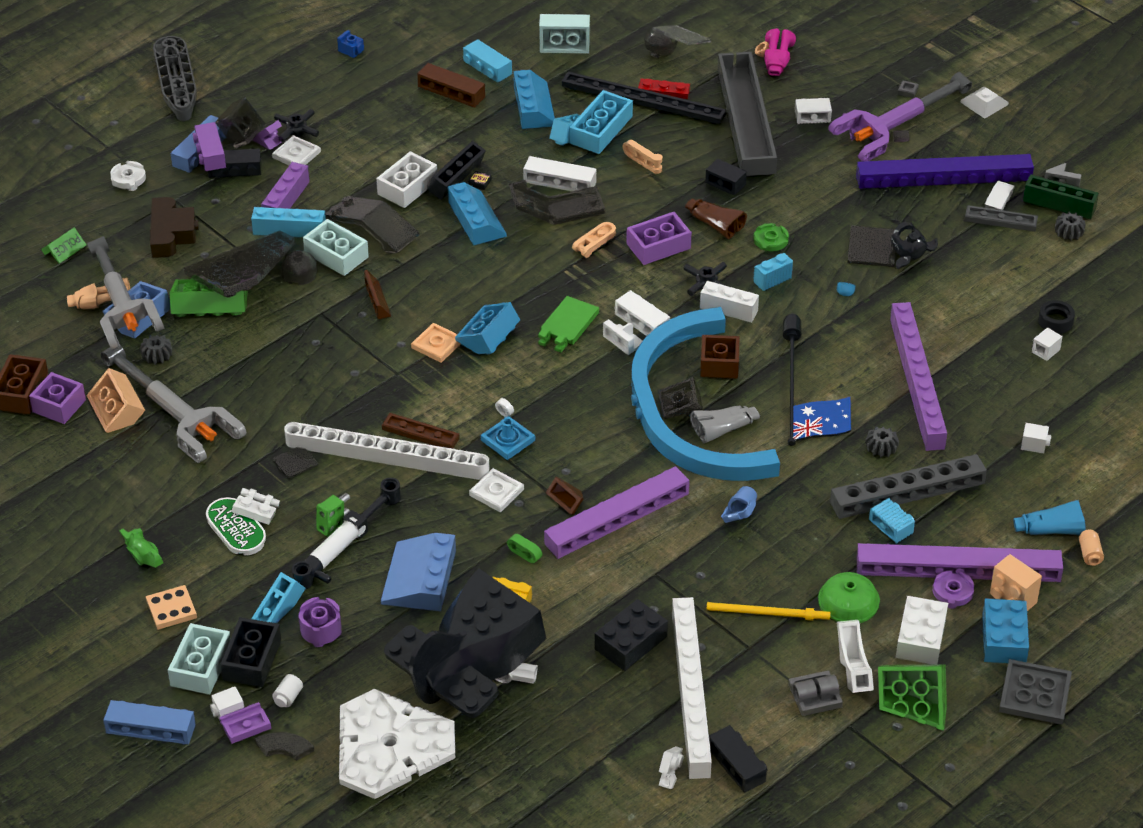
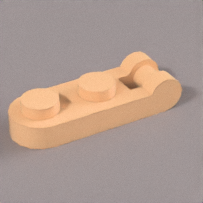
M628 140L623 144V151L629 158L655 174L662 172V155L652 153L633 140Z
M610 222L601 223L576 240L572 245V249L576 252H581V255L586 258L590 257L594 250L615 236V225Z

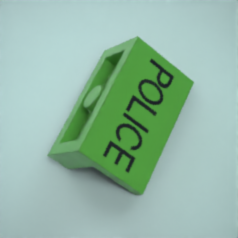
M74 227L42 248L41 251L44 255L51 252L55 260L60 264L85 247L86 243Z

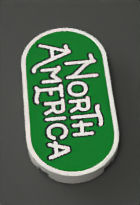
M226 497L212 502L206 510L207 522L231 552L252 555L264 547L266 533L257 520L232 512L233 505L237 499Z

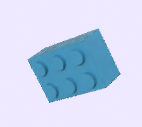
M985 598L982 613L984 662L1008 663L1009 659L1027 662L1029 651L1027 601Z

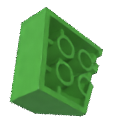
M881 665L878 667L880 710L944 731L947 710L946 665Z

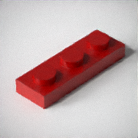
M641 78L638 86L640 89L681 99H688L690 84L683 82Z

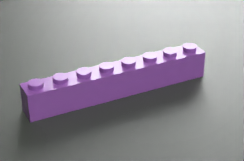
M676 466L604 502H600L588 510H584L555 526L549 527L544 531V544L559 559L688 495L689 479Z

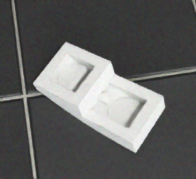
M997 181L987 198L985 208L1003 210L1015 186Z

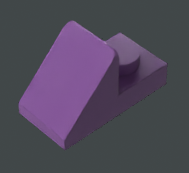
M277 120L251 138L253 141L271 150L281 143L277 135V129L282 125Z

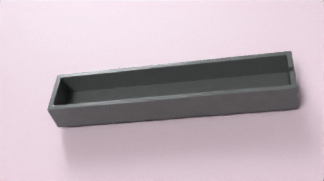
M737 52L736 68H733V53L718 54V74L739 167L747 171L746 176L776 174L777 155L752 52Z

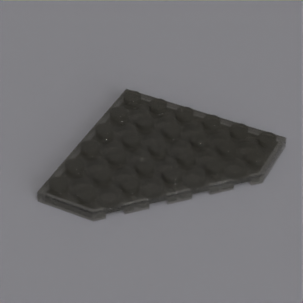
M279 230L186 266L183 270L185 275L227 298L236 295V292L250 290L254 285L259 284L295 245L294 237Z

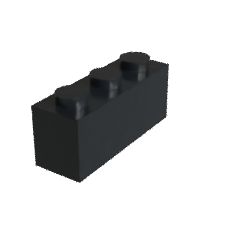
M260 149L223 150L226 168L208 171L209 178L261 175Z
M731 725L709 735L710 752L744 793L766 782L768 771L766 764L758 759L753 748L747 746L741 734L735 731Z

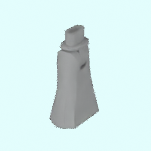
M739 405L720 410L693 411L690 417L693 429L703 444L732 430L752 424L753 420L760 418V415L755 407L748 408L743 406L742 408Z

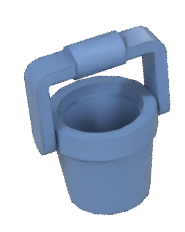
M748 486L741 487L731 497L728 506L721 515L723 521L728 523L750 517L756 506V491Z

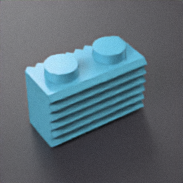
M782 253L754 266V283L765 291L768 288L774 287V285L789 280V278L792 279L793 260L785 253Z
M890 498L870 509L869 520L895 543L913 534L914 518L901 510L900 506L896 502L893 503Z

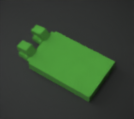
M566 296L540 327L538 337L541 339L538 341V344L545 347L553 337L555 338V344H557L555 351L562 352L568 343L574 345L599 314V307Z

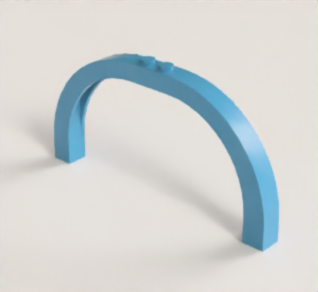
M716 307L682 314L661 324L646 336L639 345L632 363L631 401L632 405L636 406V417L641 420L643 429L653 446L674 464L709 478L749 481L778 477L780 461L775 449L744 454L719 453L699 448L678 437L660 417L647 377L652 365L669 348L685 340L701 337L702 335L725 333L726 319L722 308Z

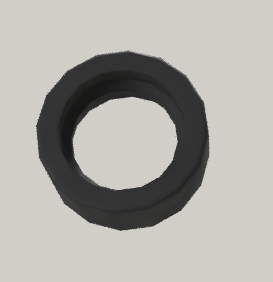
M1052 300L1047 301L1041 306L1039 324L1044 330L1049 328L1061 334L1066 333L1073 327L1075 310L1068 303ZM1060 314L1064 316L1066 319L1054 320L1049 318L1047 315Z

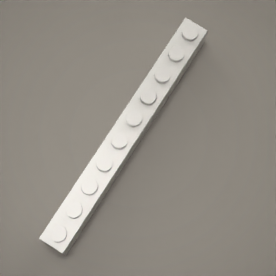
M693 597L673 598L672 619L689 779L711 778L712 762Z

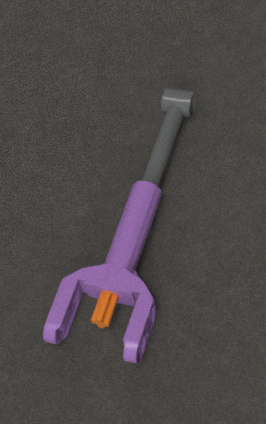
M957 72L952 76L949 84L921 99L913 98L879 117L866 111L854 109L835 119L829 125L828 130L833 135H839L856 125L862 127V130L854 133L855 140L858 142L869 137L873 142L864 146L858 155V159L870 161L886 152L887 144L889 143V130L923 113L925 107L957 90L961 94H965L972 87V82L961 72Z

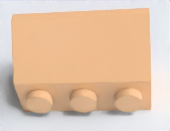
M110 368L106 370L86 395L107 433L135 424L145 411L126 374Z

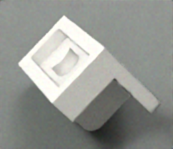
M608 319L603 323V337L627 355L636 351L642 343V340L633 334V324L631 322L622 326L621 324L616 325Z

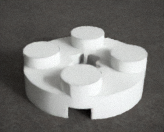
M127 161L122 166L119 163L110 172L112 185L129 191L136 190L137 186H140L146 179L143 165L134 161Z

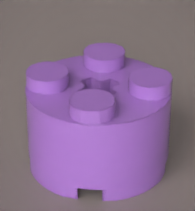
M314 597L301 605L299 612L300 632L307 642L312 643L315 647H322L341 635L340 609L334 600L330 598L319 600V597Z

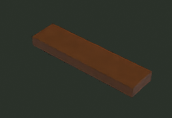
M389 413L382 424V430L439 447L453 449L460 439L459 433L393 413Z

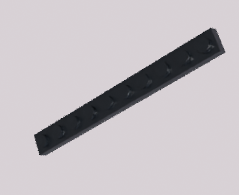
M569 71L562 80L563 87L596 95L605 90L633 100V104L711 123L721 124L726 115V109Z

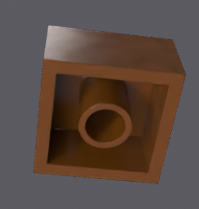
M702 335L700 377L738 378L740 336Z

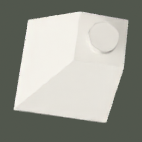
M986 87L980 88L960 101V103L983 118L994 114L1009 103Z

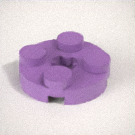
M952 570L944 571L938 574L934 580L932 590L934 596L938 601L948 603V608L950 609L967 604L973 598L974 582L963 572L957 574L952 573Z

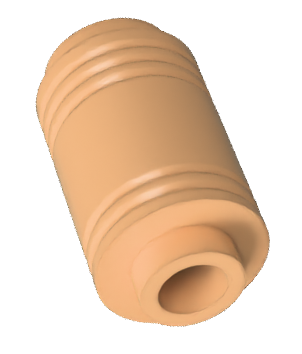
M1094 530L1083 531L1079 536V543L1084 562L1087 565L1096 566L1104 560L1099 535Z

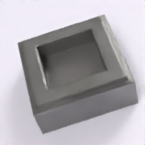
M903 80L897 95L914 98L919 84Z

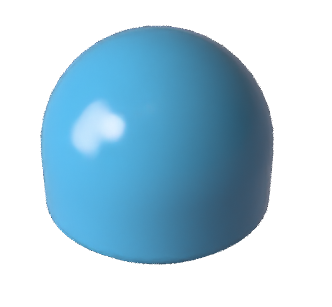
M839 282L837 284V292L842 296H850L855 292L856 286L851 283Z

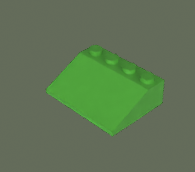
M248 278L176 279L170 291L171 314H176L178 317L186 316L187 314L204 316L205 313H213L215 316H220L224 313L241 315L242 312L246 311Z

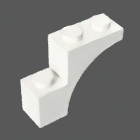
M859 620L837 622L840 663L846 667L847 688L853 693L874 690L872 669L864 653Z

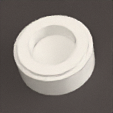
M501 398L495 403L497 411L502 416L508 417L514 413L513 406L506 399Z

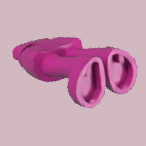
M779 29L769 30L765 35V42H768L769 49L765 51L764 60L769 75L780 76L790 60L788 48L794 46L796 36L789 30L785 29L782 31L780 49H777L780 39Z

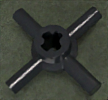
M309 109L304 115L292 114L289 118L275 114L274 120H279V122L286 124L287 130L278 137L279 140L284 142L290 135L299 137L304 133L318 137L319 131L308 127L306 122L315 114L314 110Z
M721 262L715 268L702 267L700 270L686 264L684 270L694 275L697 282L687 290V293L693 296L697 291L703 289L707 281L727 286L718 281L717 276L727 267L726 263Z

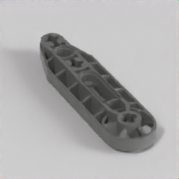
M162 37L154 43L153 51L163 100L174 112L178 120L186 121L192 117L197 97L187 45L180 37ZM178 67H179L180 75H178V73H177V68H178Z

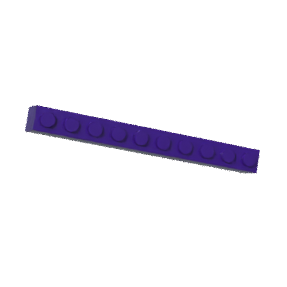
M1030 154L857 162L856 177L859 189L994 183L997 181L1016 182L1027 181L1030 174L1033 175L1034 165Z

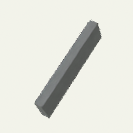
M967 205L964 221L1035 232L1038 216Z

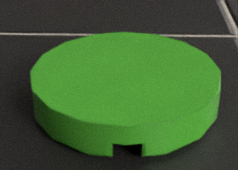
M773 223L758 226L753 234L754 244L765 251H779L788 245L789 233L781 225L778 227Z

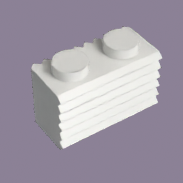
M829 98L795 99L797 124L831 122L832 109Z

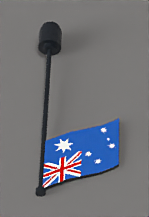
M788 314L783 320V337L790 341V438L788 439V445L794 446L798 440L812 437L837 436L851 432L850 397L831 401L809 402L794 406V341L799 340L802 335V322L796 314Z

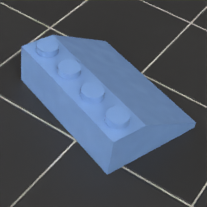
M432 533L398 541L389 568L381 604L441 611L456 553L455 535Z

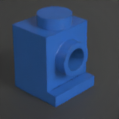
M349 30L337 38L338 51L355 58L364 50L363 39L350 34Z

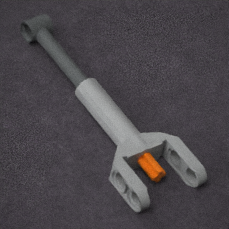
M104 236L88 242L87 244L93 258L97 256L104 272V284L114 305V308L108 311L100 320L111 350L120 347L114 329L127 326L128 330L136 331L135 327H138L137 321L145 318V316L149 315L155 331L165 329L153 300H131L121 275L115 272L107 254L110 249Z
M121 345L114 350H111L109 347L100 353L101 359L106 366L110 367L116 364L146 389L147 396L180 422L177 429L178 447L197 463L204 461L207 455L202 444L194 437L201 434L205 439L213 441L217 433L210 427L214 423L234 439H241L246 435L247 432L244 425L223 407H205L194 410L159 380L153 381L125 358L126 354Z

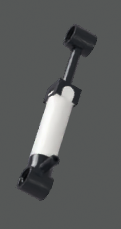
M385 478L380 484V497L361 515L353 510L348 512L343 517L342 525L304 561L296 562L292 566L293 579L306 589L313 585L315 577L327 584L330 583L331 576L323 573L322 570L355 538L360 540L368 532L367 519L382 504L395 505L401 500L400 482L396 478Z

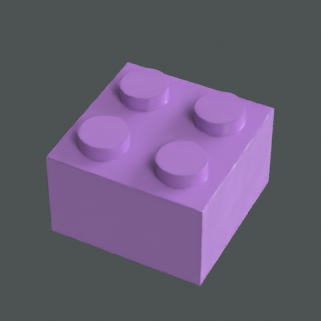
M53 372L29 395L32 412L65 424L86 401L82 383Z

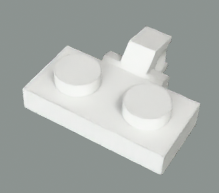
M675 746L664 752L659 772L662 773L659 786L668 789L674 787L677 780L674 774L675 770L681 767L684 755H681L683 748Z

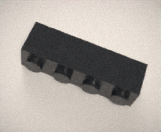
M471 141L432 177L427 190L442 200L448 194V186L460 183L481 164L486 150L474 141Z

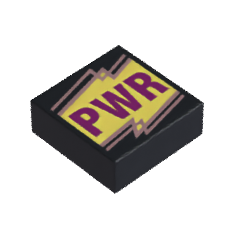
M475 171L468 181L469 185L485 190L492 180V175Z

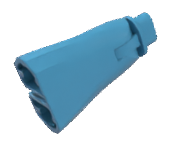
M1079 500L1031 512L1026 515L1022 514V517L1013 518L1016 532L1024 531L1025 534L1029 533L1030 535H1080L1086 530Z

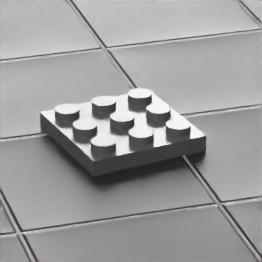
M1009 659L999 712L1063 725L1072 671Z

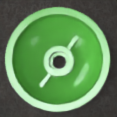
M844 572L836 574L827 580L819 591L818 603L821 610L830 612V619L836 622L859 620V623H863L877 613L880 598L875 586L869 579L857 573Z

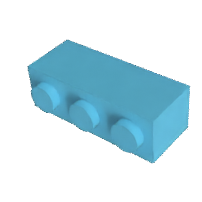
M477 39L463 47L464 62L497 83L512 75V61Z

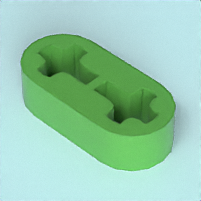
M514 534L507 540L509 549L530 563L537 562L543 555L541 549L536 544L519 534Z

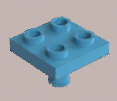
M508 416L481 434V441L508 460L533 443L535 435Z

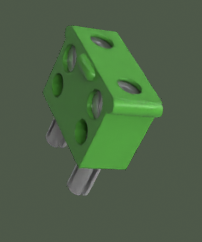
M345 493L340 498L332 495L316 506L317 530L329 537L343 524V517L350 512L348 508L344 509V503L350 499L349 494Z

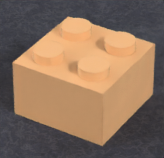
M1009 554L994 566L990 594L995 599L1027 601L1028 611L1037 604L1042 575Z

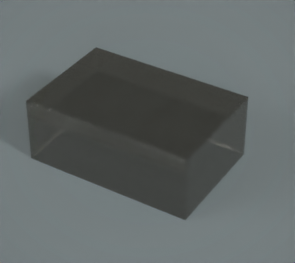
M908 130L893 131L894 142L909 141Z

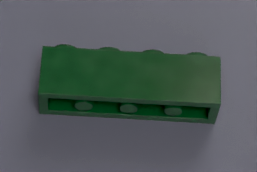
M1030 174L1025 184L1023 201L1064 213H1077V216L1092 219L1097 207L1099 193Z

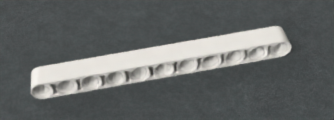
M297 422L288 423L284 428L286 445L291 448L481 480L489 472V458L480 453Z

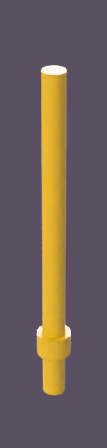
M707 602V610L798 617L813 621V619L830 620V612L814 611V608L801 610Z

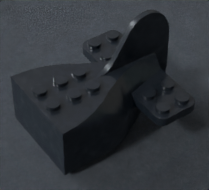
M478 568L446 611L439 631L425 634L415 626L408 625L386 644L384 653L389 661L411 676L416 695L421 701L426 704H433L443 699L467 717L475 718L499 694L498 687L492 680L501 678L515 670L547 638L541 610Z

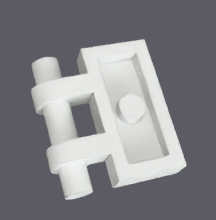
M242 488L241 494L233 505L232 512L269 525L275 515L276 508L279 507L280 500L274 499V496L269 494L265 496L257 493V490Z

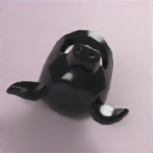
M900 223L891 237V245L900 256L896 261V268L900 269L910 264V261L921 258L926 251H935L938 246V238L927 242L924 235L912 223ZM905 229H912V233L903 241L900 238L901 232Z

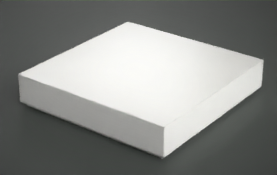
M293 135L272 153V158L287 165H290L292 162L306 165L321 152V148Z
M492 468L469 490V496L502 512L524 490V484Z

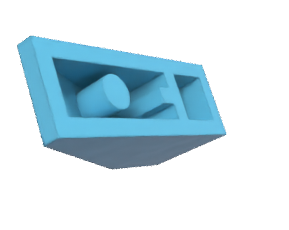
M573 114L555 118L549 139L555 140V143L559 145L569 143V127L580 115Z
M281 572L251 619L278 623L296 605L306 588Z

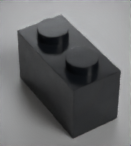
M716 159L706 169L705 183L735 196L746 185L747 171Z

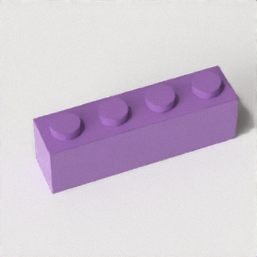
M292 162L261 203V206L264 208L290 209L310 182L308 165Z

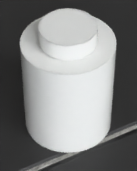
M285 675L272 695L275 704L279 707H290L303 688L302 681L294 675Z

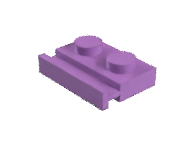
M259 702L219 717L220 723L223 725L231 744L271 729V723Z

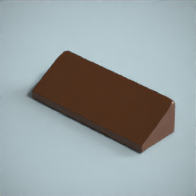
M365 270V286L377 318L391 317L379 281L368 270Z

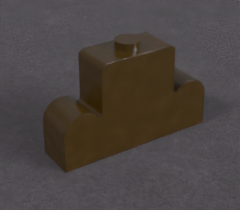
M171 197L152 198L150 235L152 258L171 257L177 251L176 245L196 243V230H199V220L195 218L194 207L176 208V201Z

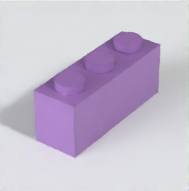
M215 122L195 125V133H192L194 143H197L195 146L200 165H204L205 171L226 168L225 154Z

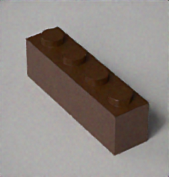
M427 63L417 73L418 87L475 108L485 98V83L430 63Z

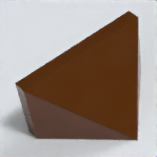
M555 477L545 492L571 515H574L584 499L579 489L558 477Z

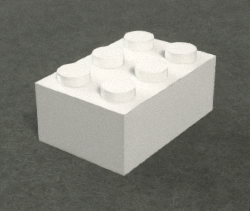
M410 151L376 178L377 194L405 208L428 189L432 177L438 172L437 164Z
M907 596L898 638L896 658L931 665L938 664L948 603Z

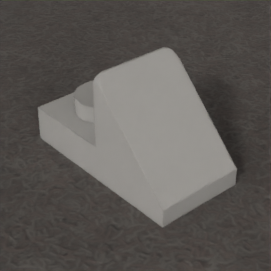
M1066 163L1050 168L1045 172L1046 179L1080 187L1081 174L1065 172Z

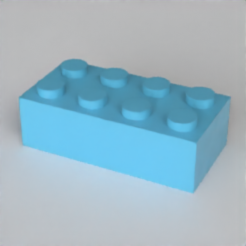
M603 90L569 127V143L600 154L633 117V100Z

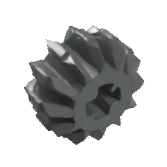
M1062 213L1056 219L1055 232L1058 233V237H1063L1064 240H1078L1084 234L1085 220H1083L1082 216H1077V213Z
M158 334L154 337L150 335L149 339L145 338L143 343H141V356L148 364L152 362L155 365L159 362L163 364V361H168L172 355L170 340L166 339L165 335L161 337Z
M875 426L874 430H869L865 443L868 452H872L873 456L879 455L881 458L884 455L889 457L890 454H895L899 440L897 433L892 432L891 428L885 429L884 426L882 428Z

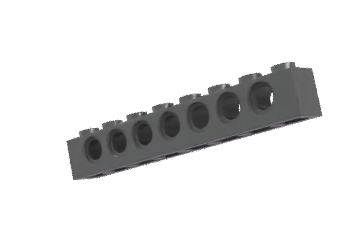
M977 454L831 489L830 504L838 519L870 512L872 507L887 498H890L893 503L896 502L899 505L985 484L987 470Z

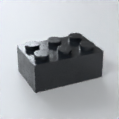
M636 599L595 632L594 649L623 671H626L667 637L668 620Z
M239 617L220 664L222 679L229 682L263 687L281 642L280 625L278 623Z

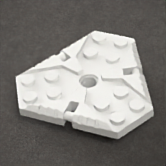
M376 689L340 705V784L376 799L411 781L412 774L417 773L418 776H421L455 759L454 721L436 715V713L429 712L426 709L423 710L421 707H412L410 703L396 699V697Z

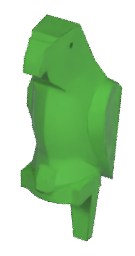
M140 528L134 529L129 533L125 529L119 530L125 539L126 548L139 565L146 564L156 568L163 564L157 547L152 542L144 539Z

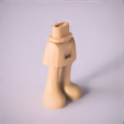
M122 278L127 291H129L130 284L128 278ZM95 283L83 287L73 295L67 296L68 307L77 306V309H96L101 304L111 301L106 287H96Z

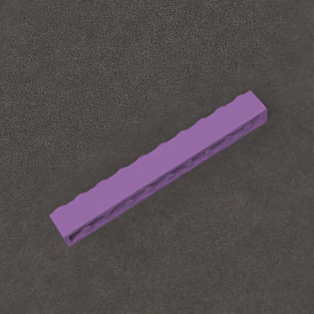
M892 303L890 321L926 451L944 450L947 430L911 303Z
M858 543L857 574L871 576L936 578L938 574L952 570V573L957 574L963 572L971 579L992 580L994 566L1011 554L1042 575L1041 581L1061 582L1063 561L1061 550Z

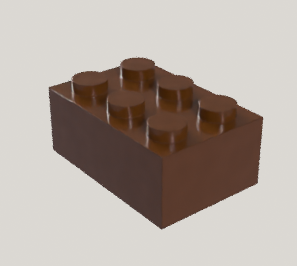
M9 354L0 372L1 411L31 414L32 407L29 395L49 375L46 359Z

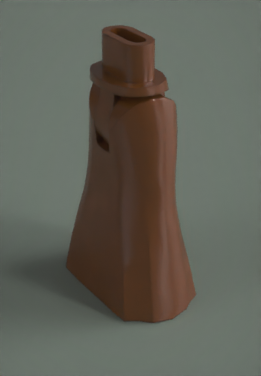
M692 198L685 205V208L690 210V213L695 218L710 225L728 240L735 235V231L739 232L745 226L747 214L744 211L724 208L702 199L696 200Z

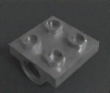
M829 670L789 679L788 685L802 716L842 708L843 701L839 695L838 680L834 674H830Z

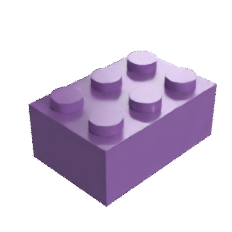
M671 212L627 227V245L641 263L645 265L691 249L692 232L675 212Z

